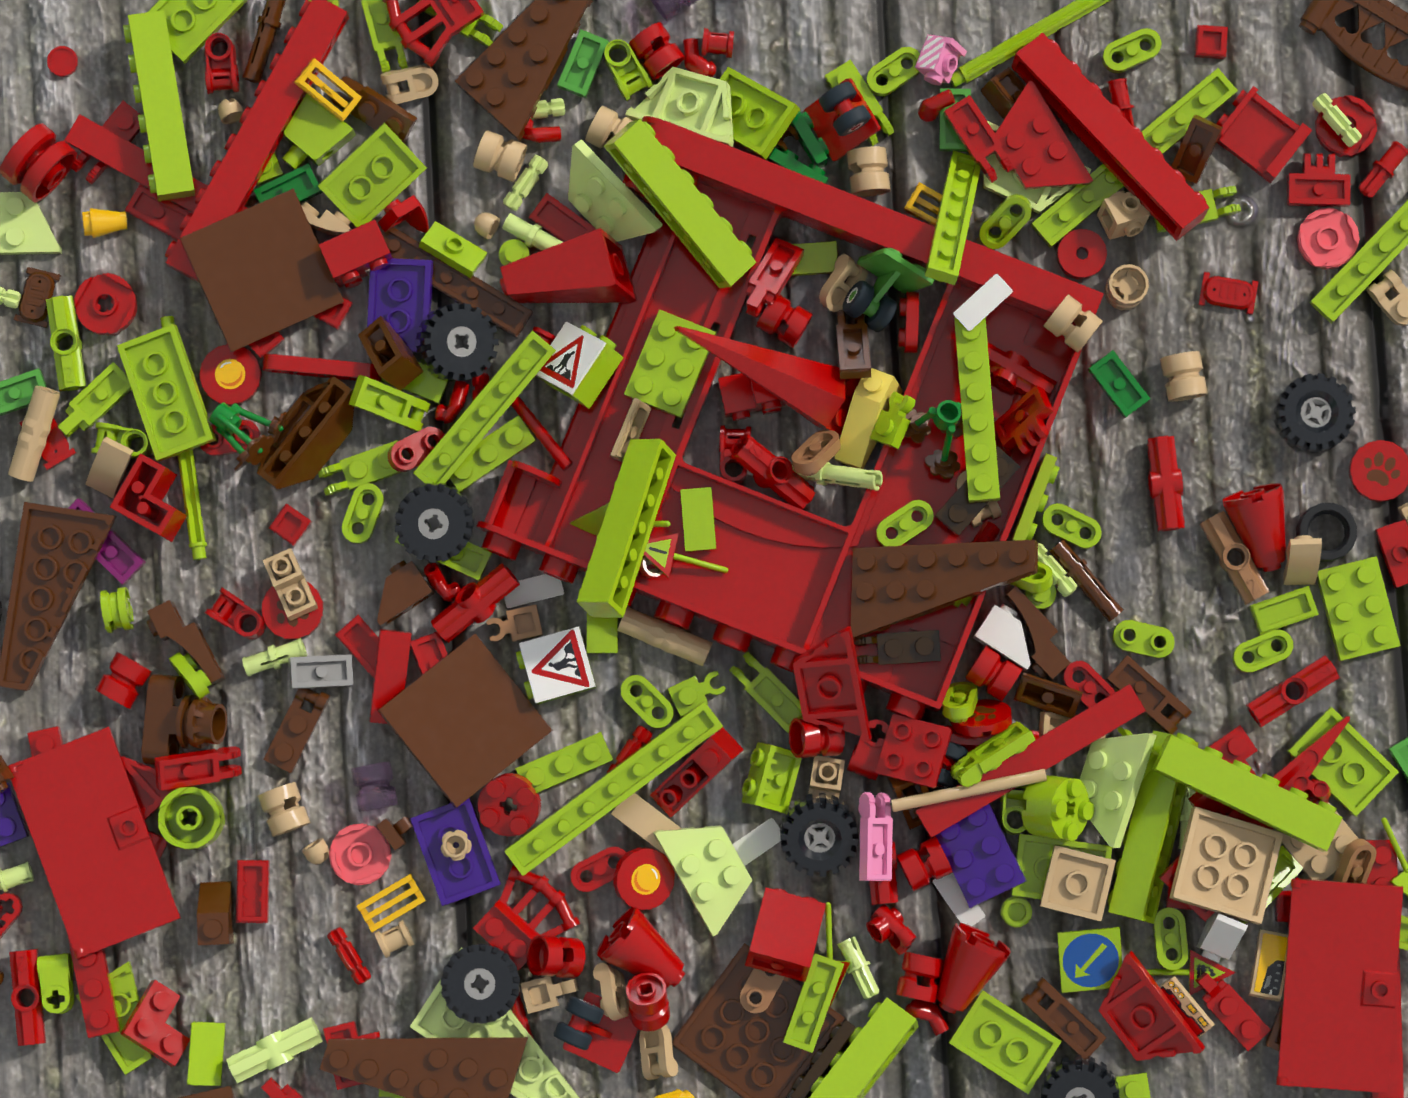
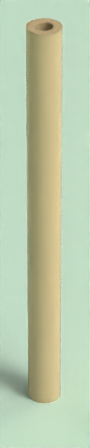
M1045 769L981 781L973 784L970 788L957 786L891 800L893 812L1044 782L1047 781Z

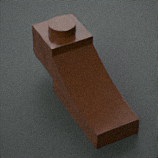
M1015 586L1005 598L1018 613L1028 633L1033 655L1029 658L1033 663L1030 668L1039 678L1044 679L1046 677L1051 681L1071 662L1050 641L1058 630Z
M170 600L147 611L150 619L146 620L154 637L159 635L164 641L172 639L181 645L197 661L212 684L215 685L225 680L199 624L193 622L185 626L174 602Z

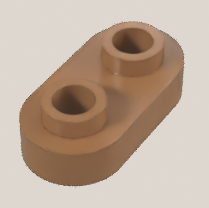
M822 430L812 434L791 456L794 471L804 476L816 474L840 450L841 444L838 433L833 430Z
M1356 839L1349 843L1344 850L1333 881L1366 884L1376 859L1375 847L1365 839Z
M753 968L740 992V1002L743 1008L750 1013L765 1011L785 977L777 974L768 976L765 971ZM755 991L759 992L762 996L761 1001L757 1004L752 1003L749 999L750 994Z

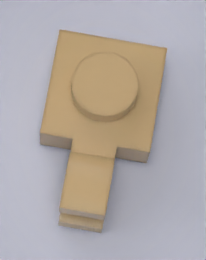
M546 976L520 983L528 1014L559 1006L557 996L579 990L576 978L554 984L552 977Z

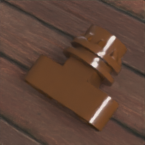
M153 674L149 679L141 750L143 762L145 764H155V757L179 754L180 746L184 749H202L209 744H220L227 730V712L224 705L213 703L207 697L201 699L195 695H186L184 697L185 682L182 676Z

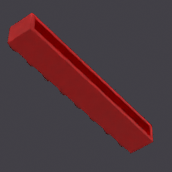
M1041 33L1015 54L1011 68L1026 83L1033 80L1050 109L1129 192L1140 200V203L1176 241L1204 219L1209 209L1204 196L1194 191L1186 183L1183 174L1173 169L1165 161L1161 151L1152 147L1144 139L1140 129L1132 126L1123 117L1119 107L1111 104L1102 95L1101 89L1082 74L1080 67L1061 52L1059 45L1054 40L1048 39L1044 33Z

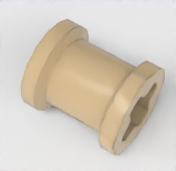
M404 920L382 933L377 931L374 933L385 958L390 957L391 952L406 945H414Z

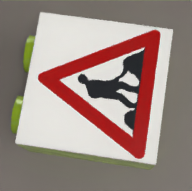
M565 322L550 345L556 350L555 353L539 370L536 376L552 389L590 409L624 357L614 350L617 345L607 337L601 335L597 338V334L588 327L581 325L578 328Z
M579 626L519 643L521 651L515 652L520 670L526 669L529 681L524 682L528 699H534L537 705L596 688Z

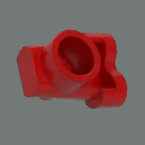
M1297 775L1293 779V788L1307 793L1308 801L1317 805L1319 801L1329 802L1331 790L1326 782L1315 779L1309 780L1305 775Z
M885 904L879 907L873 913L871 920L866 923L871 937L878 943L888 939L891 943L890 946L899 956L905 953L917 938L910 928L903 924L902 914L896 908L889 909Z

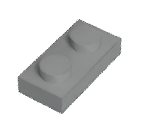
M352 654L288 658L290 689L348 687L354 685Z

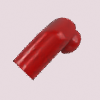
M684 39V64L686 69L713 77L716 74V65L699 55L698 39Z
M948 89L923 100L918 109L920 119L925 122L934 121L941 109L954 104L955 99L951 90Z
M530 118L522 139L537 143L560 142L561 129L559 126L533 128V120Z
M463 381L455 382L448 406L439 404L436 408L435 419L437 421H444V424L454 421L465 405L470 387L468 383Z
M436 563L427 564L424 568V573L430 585L445 601L453 602L456 594L461 589L459 583L452 582L447 584Z
M916 999L912 1000L905 1007V1011L914 1018L927 1020L935 1036L949 1029L935 1003Z

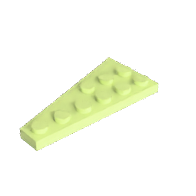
M440 980L410 1025V1028L426 1038L528 1037L510 1094L516 1098H580L514 1013H512L511 1009L495 1021L483 1024L467 1022V1020L457 1017L447 1007V1003L442 997Z

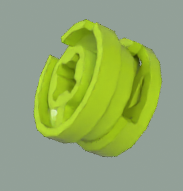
M127 587L118 588L116 592H111L110 594L107 590L100 592L101 612L107 633H113L114 630L123 628L125 631L134 628V625L130 624V622L134 621Z

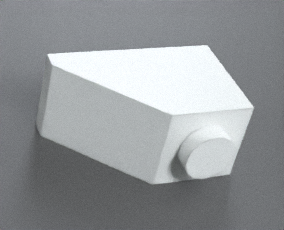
M1004 604L1000 608L994 605L973 636V639L984 646H990L998 651L1000 656L1006 660L1010 659L1021 666L1023 671H1026L1031 663L1022 623L1016 618L1018 613Z
M1214 913L1207 920L1196 947L1204 950L1201 956L1217 963L1220 962L1221 958L1229 960L1248 925L1220 913Z

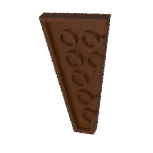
M534 0L455 80L456 84L520 142L530 117L533 118L537 110V103L543 92L548 89L568 50L567 45L572 35L576 34L581 25L580 20L586 8L590 7L593 0Z
M24 502L0 658V687L25 691L31 689L117 516Z
M1036 540L853 548L851 629L853 640L862 639L864 635L877 630L880 632L889 629L891 625L904 620H913L948 607L966 597H975L993 587L1004 586L1037 574L1038 542Z
M528 1037L329 1039L320 1070L405 1098H509Z

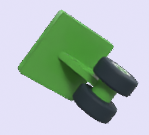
M883 248L859 257L857 264L877 276L874 286L865 281H858L854 284L844 299L842 309L853 318H857L864 313L866 315L865 323H867V327L875 332H880L889 324L897 307L895 300L884 295L891 286L906 294V292H912L932 285L935 279L926 277V269L918 264H911L903 259L899 251L893 248Z

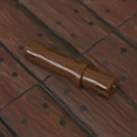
M266 0L262 16H258L257 23L259 25L247 66L242 76L244 80L256 84L261 82L277 30L281 28L282 23L280 19L286 0Z
M1065 539L1048 551L1067 572V578L1071 577L1106 618L1108 623L1124 610L1086 566L1087 562L1085 559L1081 560Z

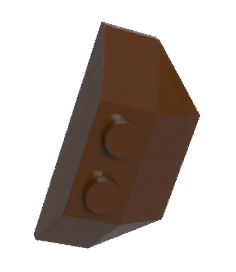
M333 376L327 382L318 384L303 392L288 410L284 428L276 444L273 443L270 447L269 454L260 461L257 474L276 489H282L314 479L352 431L354 406L349 405L353 390Z

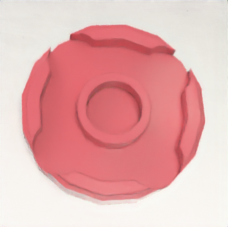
M1334 208L1318 209L1309 214L1299 226L1297 234L1298 250L1304 260L1314 267L1325 270L1339 268L1349 262L1355 254L1360 240L1358 227L1353 219L1346 213L1344 214Z
M363 823L349 825L340 830L332 841L329 850L330 865L335 874L347 883L357 886L371 884L380 879L388 870L392 858L391 846L381 831L375 826Z

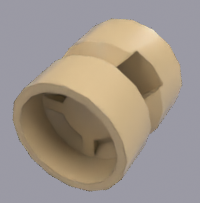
M602 105L589 127L585 141L601 149L633 120L627 117L621 120L618 118L617 112Z
M486 130L478 146L473 167L487 173L495 170L498 177L515 182L523 165L528 146L513 139L505 142L502 135Z
M862 147L847 152L848 170L854 174L850 177L851 194L858 197H870L890 192L889 173L884 171V168L888 166L885 147Z
M1132 264L1122 265L1116 268L1107 280L1104 288L1105 297L1112 307L1121 311L1131 310L1147 294L1149 281L1146 273L1140 267Z
M1068 294L1044 324V327L1056 337L1063 335L1065 337L1064 343L1079 353L1103 320L1090 310L1083 312L1082 304Z
M1199 351L1173 354L1160 359L1163 376L1169 378V382L1165 384L1168 402L1190 400L1208 394L1205 377L1199 375V372L1203 369Z
M296 782L285 784L258 795L263 812L270 815L267 823L272 837L291 832L311 823L305 807L299 806L298 802L301 800V795Z

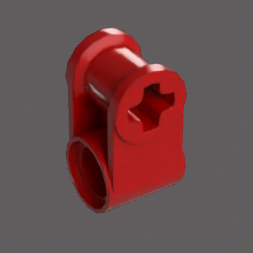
M223 33L212 34L205 42L207 93L213 94L215 90L230 89L234 92H239V72L235 45ZM217 43H227L228 50L224 55L216 56L213 54V48Z
M720 425V476L740 485L746 479L748 470L731 457L730 450L742 435L749 434L751 436V426H746L745 429H728L725 425ZM730 463H737L742 467L743 471L739 476L731 477L725 472L726 466Z
M221 587L219 590L220 596L211 609H206L204 613L247 639L261 637L266 629L263 617L244 604V601ZM248 617H255L257 620L256 628L251 632H245L243 629L244 620Z
M878 719L869 721V727L875 728L877 724L881 725V731L885 733L884 739L878 738L876 742L871 741V735L870 741L859 740L858 744L855 745L847 767V771L874 781L878 777L876 768L889 728L886 722Z

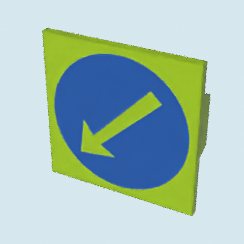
M1120 927L1057 933L1061 993L1110 989L1122 965Z

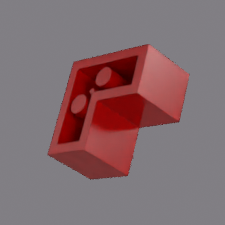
M375 219L319 244L329 270L339 288L345 286L346 289L358 286L363 282L362 278L368 276L365 270L369 268L371 271L382 269L388 265L387 260L393 258Z
M742 373L718 378L725 418L732 417L733 421L744 420L751 417V412L761 410L763 415L780 412V407L786 405Z
M140 453L111 503L110 508L170 542H173L187 517L186 514L163 502L177 474Z

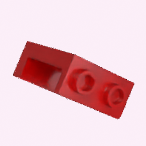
M1253 86L1248 93L1242 90L1232 103L1236 107L1230 116L1224 113L1216 123L1223 127L1217 143L1269 183H1272L1311 133L1312 129L1304 123L1301 126L1297 125L1256 93L1258 89Z
M766 887L745 966L806 982L826 904L818 902V900L812 897H800L789 894L783 889Z

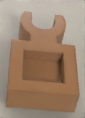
M537 605L506 611L508 620L505 621L499 618H491L486 621L487 626L496 624L500 627L498 635L489 637L491 642H499L507 634H511L513 642L543 636Z

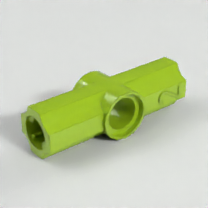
M62 295L46 299L51 332L50 345L54 353L59 391H75L86 388L81 352L82 341L78 332L74 297ZM71 336L73 338L72 347L66 351L60 350L59 343L61 339Z

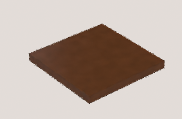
M294 188L179 238L230 352L344 302Z
M476 634L472 635L378 710L454 808L460 806L553 731Z
M744 943L674 1037L672 1046L741 1098H786L797 1078L804 1074L811 1065L810 1062L813 1056L828 1042L832 1030L836 1025L842 1023L845 1018L829 1006L813 1053L783 1043L802 985L792 978L785 977L765 1011L750 1013L745 1010L740 1002V992L753 968L745 966L750 946ZM765 971L766 975H768V976H774V975H775V974H773V973H770V972H766V971ZM755 991L750 994L749 999L752 1003L757 1004L761 1001L762 996L759 992Z

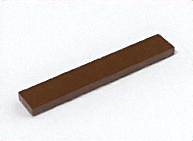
M378 217L375 218V220H376V222H377V224H378V222L380 221V219H379ZM378 224L393 258L432 260V287L459 304L467 303L471 304V307H479L483 310L481 312L482 315H489L492 319L489 322L515 338L519 337L533 314L532 310L474 275L469 278L419 248V242L393 227L384 232Z

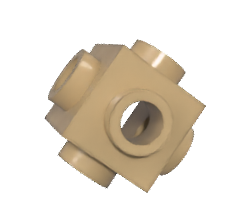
M1119 191L1104 199L1097 216L1109 240L1125 235L1132 237L1139 234L1143 230L1150 214L1136 196L1130 192Z

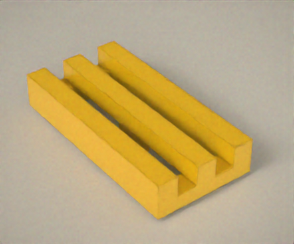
M315 58L311 59L309 65L301 72L302 74L293 82L341 122L347 118L362 98ZM314 68L352 100L348 103L312 73ZM308 78L322 91H324L328 96H330L339 105H341L344 108V110L341 112L326 98H324L309 84H307L305 80Z
M919 182L904 210L935 227L937 219L913 205L917 203L938 215L939 208L919 197V194L922 192L939 203L941 202L942 194Z
M409 874L356 907L373 933L424 903L426 899L412 875ZM409 883L410 889L368 913L366 909L368 906ZM415 893L416 900L379 922L374 923L372 918Z

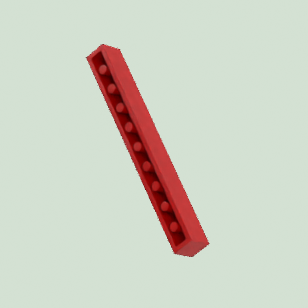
M306 0L299 12V16L302 17L296 28L292 26L284 39V43L287 44L282 54L277 53L269 66V69L272 70L267 81L261 80L254 93V96L257 97L252 108L247 106L239 121L242 124L237 135L231 134L224 148L227 150L225 157L222 161L217 160L209 176L212 177L210 184L207 188L202 187L195 199V203L198 204L192 215L188 213L182 221L180 230L183 232L180 238L243 210L281 142L284 130L307 94L293 82L302 74L301 72L309 65L312 58H315L322 65L324 64L349 19L347 11L327 0ZM315 68L312 71L315 76L319 73ZM308 78L305 80L307 84L312 86L313 82ZM180 239L177 242L173 240L165 253V257L168 258L166 264L199 283Z

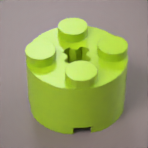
M1046 775L1047 781L1027 785L1023 795V799L1027 800L1026 810H1021L1026 830L1034 836L1075 841L1084 830L1087 820L1092 819L1094 815V805L1092 802H1089L1088 792L1083 782L1077 778Z
M178 788L170 792L163 799L159 808L158 827L162 836L171 845L181 849L197 850L211 845L219 837L225 825L224 810L220 801L211 792L202 788ZM188 811L190 813H197L198 816L195 818L197 823L195 825L185 823L188 819L186 814Z

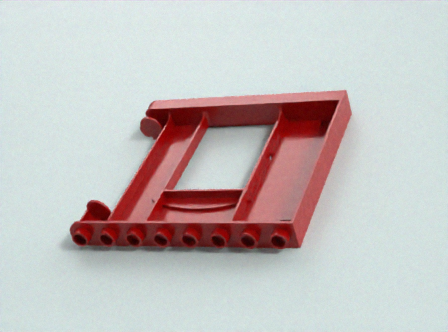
M644 116L642 122H647L656 133L655 138L659 143L672 151L675 156L674 161L681 170H686L693 177L694 186L698 191L711 199L714 204L713 209L720 217L725 218L733 227L732 232L737 239L747 244L749 236L756 238L751 249V256L757 263L731 287L719 288L656 211L655 216L663 225L657 231L647 234L630 275L637 301L619 303L606 334V337L617 345L614 350L624 358L590 409L578 403L561 445V449L573 464L563 471L555 461L550 474L525 463L509 460L484 522L478 521L476 525L478 529L486 532L481 548L516 561L521 547L540 554L544 557L539 571L570 584L574 583L578 570L586 573L597 536L569 523L610 502L614 484L623 462L609 457L633 401V399L626 397L624 392L659 309L712 330L714 323L718 324L720 328L717 336L731 339L748 297L746 295L748 282L762 261L776 225L781 218L791 219L872 252L883 248H893L902 254L903 259L911 264H918L925 269L935 227L668 121ZM625 174L623 183L637 198L650 204L627 174ZM966 239L955 285L946 283V290L903 396L908 395L915 399L913 409L917 413H927L930 407L937 408L945 400L961 403L954 322L956 317L953 313L995 274H998L1013 292L986 316L987 341L1004 352L1014 351L1021 354L1028 360L1032 368L1057 381V385L1049 398L1054 412L1044 420V424L1048 432H1050L1082 349L1077 353L1064 343L1065 337L1063 335L1056 337L1044 327V324L1068 294L1082 304L1083 312L1090 310L1096 315L1104 293ZM709 352L684 412L685 415L679 429L672 427L676 416L651 407L639 439H662L676 454L655 521H669L670 526L653 527L649 539L679 533L675 553L727 567L728 572L722 573L675 559L672 562L669 578L664 574L656 578H646L641 575L639 570L627 606L631 607L634 597L638 593L658 601L659 604L654 617L669 624L689 630L695 616L717 625L712 640L734 650L746 653L752 639L775 649L770 663L794 673L792 664L794 658L846 626H851L853 548L883 547L876 538V529L882 520L909 502L922 500L931 506L934 514L933 521L927 529L901 546L971 543L985 521L992 522L1000 529L994 541H1007L1047 437L1044 439L1039 437L1040 443L1035 447L1030 444L1031 451L1027 454L1022 453L1018 445L1013 447L1011 458L1021 467L1000 489V500L997 503L1001 509L1002 516L995 519L992 517L982 521V525L975 528L970 523L957 537L935 515L956 492V480L961 473L966 471L964 436L952 437L950 451H953L958 456L957 462L961 465L960 470L955 472L954 476L950 479H944L940 475H932L930 468L925 464V458L928 455H933L937 449L943 451L946 434L942 433L934 424L933 419L930 418L927 425L931 428V433L925 436L923 442L915 443L910 437H904L899 449L883 445L874 470L882 472V486H879L880 489L877 491L866 488L854 521L849 526H842L691 466L683 461L684 453L722 362L721 359ZM991 380L995 422L1011 408L1014 394L1020 393L1017 391H1005L996 386ZM995 430L996 447L1000 448L1001 441ZM711 487L716 549L685 552L680 490ZM912 512L911 517L913 521H922L923 516L921 512ZM888 528L886 536L889 539H895L897 532L893 528ZM653 564L646 566L648 570L657 568ZM987 590L973 597L967 606L962 603L959 607L950 605L916 619H907L891 625L889 629L880 632L877 630L864 635L863 637H873L876 634L939 630L941 661L878 665V663L858 664L863 694L867 686L891 694L885 709L917 720L922 719L925 709L938 712ZM877 643L867 644V646L855 645L856 656H877Z

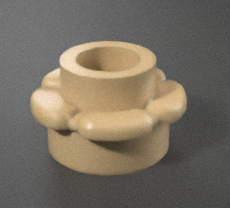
M462 830L449 831L442 837L443 845H441L443 855L451 857L454 861L464 859L465 854H468L472 847L471 841L467 838L468 835ZM455 842L459 843L458 848L453 847Z

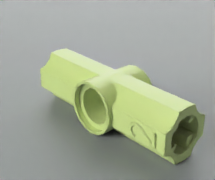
M311 1017L283 1032L279 1030L255 1042L256 1045L232 1055L226 1061L232 1076L237 1083H240L266 1069H274L294 1059L293 1056L319 1045V1043L323 1042L316 1023Z

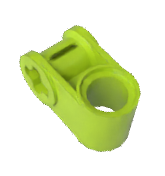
M615 39L607 44L604 51V60L625 101L630 100L631 95L647 87L650 89L653 86L642 64L639 63L627 42ZM621 49L626 53L627 57L622 62H614L609 55L613 50Z
M96 422L95 428L98 429L95 447L91 448L92 454L97 455L105 437L130 449L131 442L137 437H142L144 440L143 448L138 452H133L130 459L137 460L140 453L146 457L152 454L153 450L148 436L143 431L115 424Z
M1027 785L1016 787V789L1023 790H1011L1000 797V825L1007 834L1018 835L1026 830L1024 824L1018 829L1011 828L1007 823V815L1010 812H1017L1022 816L1021 810H1026L1027 800L1023 799V795Z
M71 954L38 956L37 971L43 1007L50 1013L64 1014L69 1012L75 1002L74 971ZM57 992L65 997V1002H61L59 1007L57 1004H52V998L57 997Z

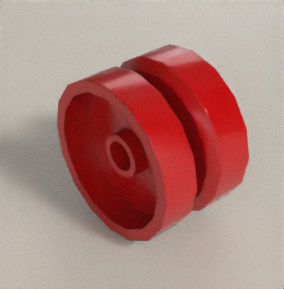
M43 123L35 125L20 137L5 156L0 166V175L12 185L21 183L20 191L33 203L47 197L62 182L77 158V152L64 140L56 142L57 135Z

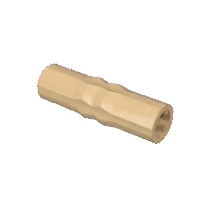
M35 386L8 474L24 481H34L60 397L58 391L43 386Z
M629 607L626 608L624 617L621 619L617 629L619 632L702 667L713 642L684 631L677 626L670 625L665 621L653 618Z

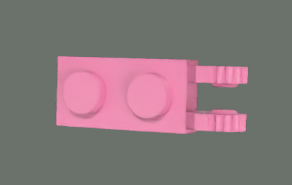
M864 792L860 795L858 801V811L861 815L859 881H891L893 818H891V798L886 793H877L874 798L872 793Z

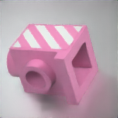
M928 34L915 68L925 76L924 80L930 84L938 86L942 83L949 84L953 73L957 69L959 57H965L967 51L953 38Z

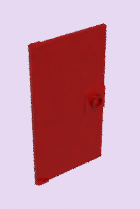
M110 727L103 728L38 755L8 765L15 776L11 781L72 944L76 960L181 919Z
M1291 878L1290 913L1276 1085L1388 1093L1403 886Z

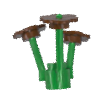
M945 400L937 408L930 407L927 413H917L915 409H912L905 417L911 422L904 437H910L915 443L923 442L925 436L931 433V428L927 424L929 419L932 418L934 424L942 433L946 434L943 451L937 449L933 455H928L925 458V464L930 468L932 475H940L944 479L952 478L954 473L959 471L961 467L960 463L957 462V454L950 451L952 437L963 435L961 403Z
M222 402L211 414L209 422L217 427L216 431L239 454L236 458L239 464L234 468L235 471H239L247 463L253 466L257 465L263 457L269 454L270 447L273 443L276 444L284 428L288 413H281L279 418L275 416L270 421L241 408L236 403L230 407L225 402ZM241 415L269 427L268 434H271L272 437H266L263 434L252 440L239 429L242 423V419L239 416ZM234 433L248 445L247 449L244 450L231 434Z

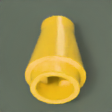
M89 208V211L82 212L84 236H92L93 239L116 231L127 230L126 211L118 212Z

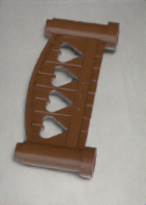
M1312 0L1300 18L1301 23L1299 27L1311 35H1315L1317 31H1322L1345 56L1359 67L1384 82L1408 91V65L1403 66L1399 64L1398 59H1391L1387 55L1389 47L1408 39V12L1388 0ZM1358 7V31L1356 33L1350 34L1346 31L1345 27H1339L1335 24V17ZM1384 22V47L1382 49L1376 50L1371 43H1365L1361 40V33Z

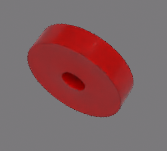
M1077 229L1069 232L1063 237L1057 249V261L1060 268L1065 274L1075 279H1088L1095 276L1104 266L1107 257L1106 245L1097 233L1088 229ZM1079 249L1085 250L1087 258H1078L1076 251Z

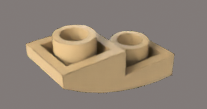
M307 202L301 205L311 228L319 232L339 236L352 230L349 227L351 221L339 211L332 214L326 209L323 215L317 218L320 213Z
M105 437L99 447L85 485L114 498L134 450Z
M1301 535L1290 539L1286 549L1287 563L1283 572L1284 585H1315L1321 557V538Z
M291 548L263 560L273 587L277 591L290 621L318 609Z
M823 756L814 757L808 794H812L813 798H819V793H826V798L831 799L832 795L839 798L845 760Z
M635 793L616 806L611 813L612 816L663 854L665 853L653 832L656 830L681 829Z

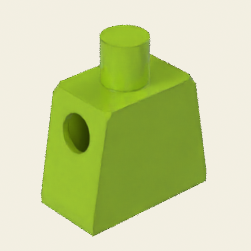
M306 94L284 130L283 135L292 144V147L282 157V160L294 170L306 158L320 166L353 139L356 134L353 128L346 122H341L311 96Z

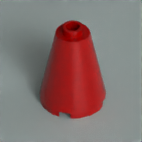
M1280 483L1255 486L1253 487L1254 490L1245 493L1241 490L1222 499L1223 506L1243 544L1249 549L1250 557L1255 567L1263 568V572L1281 568V563L1286 560L1285 506L1282 485Z
M630 907L612 925L614 928L613 932L609 937L605 935L596 955L601 960L634 975L649 972L657 974L663 978L666 988L670 985L672 987L677 986L685 975V972L682 970L684 963L644 914L636 907Z
M956 923L952 929L936 996L940 1001L939 1006L953 1014L957 1011H964L1011 954L1010 948L1000 940L995 945L989 939L990 934L964 923L959 925Z

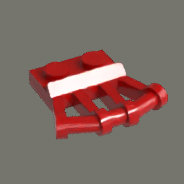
M382 0L387 5L390 19L389 27L393 32L397 31L402 39L400 42L402 46L425 59L424 63L430 67L436 63L452 36L459 34L461 30L485 15L476 0H421L402 14L398 0ZM429 7H432L437 15L411 32L407 22ZM444 24L446 27L432 49L419 41L440 25Z
M513 864L500 899L473 929L491 946H496L507 953L513 962L516 963L518 970H520L527 962V950L533 937L537 935L556 936L581 923L578 917L574 918L564 897L566 894L552 887L545 875L540 876L528 872L522 876ZM516 880L533 886L513 909L507 904ZM540 892L549 902L528 924L519 914ZM556 907L563 924L539 934L535 928Z

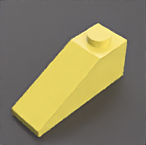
M871 368V378H861L851 400L840 437L841 448L834 457L836 461L854 468L864 469L877 443L870 439L880 412L881 410L889 411V399L894 391L900 394L903 391L894 376Z

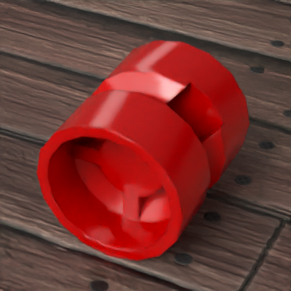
M661 22L647 27L629 42V46L636 57L645 60L643 67L652 80L661 78L672 67H678L685 59L676 43H669L670 34Z
M779 295L772 305L766 306L756 327L769 335L778 334L779 341L794 348L807 328L813 314L800 306L791 307V301Z
M986 645L968 671L965 679L979 687L987 685V693L1002 702L1023 668L1010 659L1003 662L1000 661L998 651Z
M116 652L109 666L112 671L111 675L103 674L95 690L122 706L131 709L139 695L135 689L136 686H143L152 671L125 655Z
M794 718L791 721L788 735L791 752L796 758L816 757L817 754L822 756H838L843 752L845 731L842 730L841 733L829 730L824 725H815L803 721V718Z
M936 836L921 843L917 851L910 848L896 855L913 892L928 885L932 877L939 880L953 873Z
M537 935L533 937L527 950V965L533 975L549 977L555 975L556 977L575 979L581 974L585 965V947L578 938H557L555 936Z
M905 951L901 967L905 975L899 977L896 995L935 1003L939 987L935 983V979L941 977L944 960ZM917 975L923 976L920 985L917 984Z
M649 972L635 975L626 986L630 1020L636 1028L647 1032L661 1029L670 1018L666 984L663 978Z

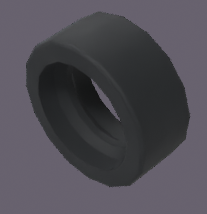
M1320 503L1309 508L1300 517L1296 526V537L1308 535L1310 523L1317 516L1330 514L1337 517L1344 527L1343 541L1333 550H1321L1320 562H1332L1344 557L1353 548L1357 539V525L1353 515L1345 507L1336 503Z

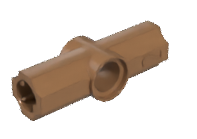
M1224 511L1200 523L1202 530L1219 558L1220 566L1227 572L1245 605L1270 592L1250 558L1249 549L1242 544ZM1229 550H1236L1241 554L1242 562L1239 566H1233L1228 562L1227 554Z

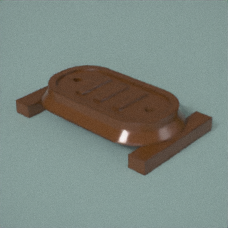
M27 267L26 273L31 275L28 276L25 282L19 305L20 315L15 314L14 321L47 328L49 322L42 321L48 315L46 299L52 298L55 289L54 280L60 281L61 275Z

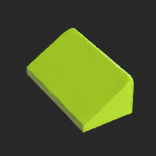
M193 1021L191 1023L187 1085L221 1086L226 1023Z

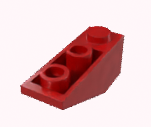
M722 727L676 769L650 796L671 818L744 749Z

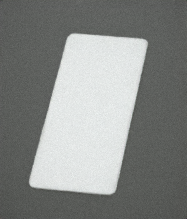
M995 274L953 314L968 331H971L1005 300L1013 290L998 274Z
M543 574L518 580L520 585L505 596L504 600L506 607L512 608L563 595L564 590L561 580Z
M773 818L768 819L733 843L744 866L781 841V829Z
M953 873L939 880H933L934 885L960 923L973 926L985 918V914L979 905L969 908Z

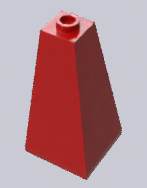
M601 228L500 267L503 276L500 279L501 288L506 296H510L518 303H632L637 301L622 245Z

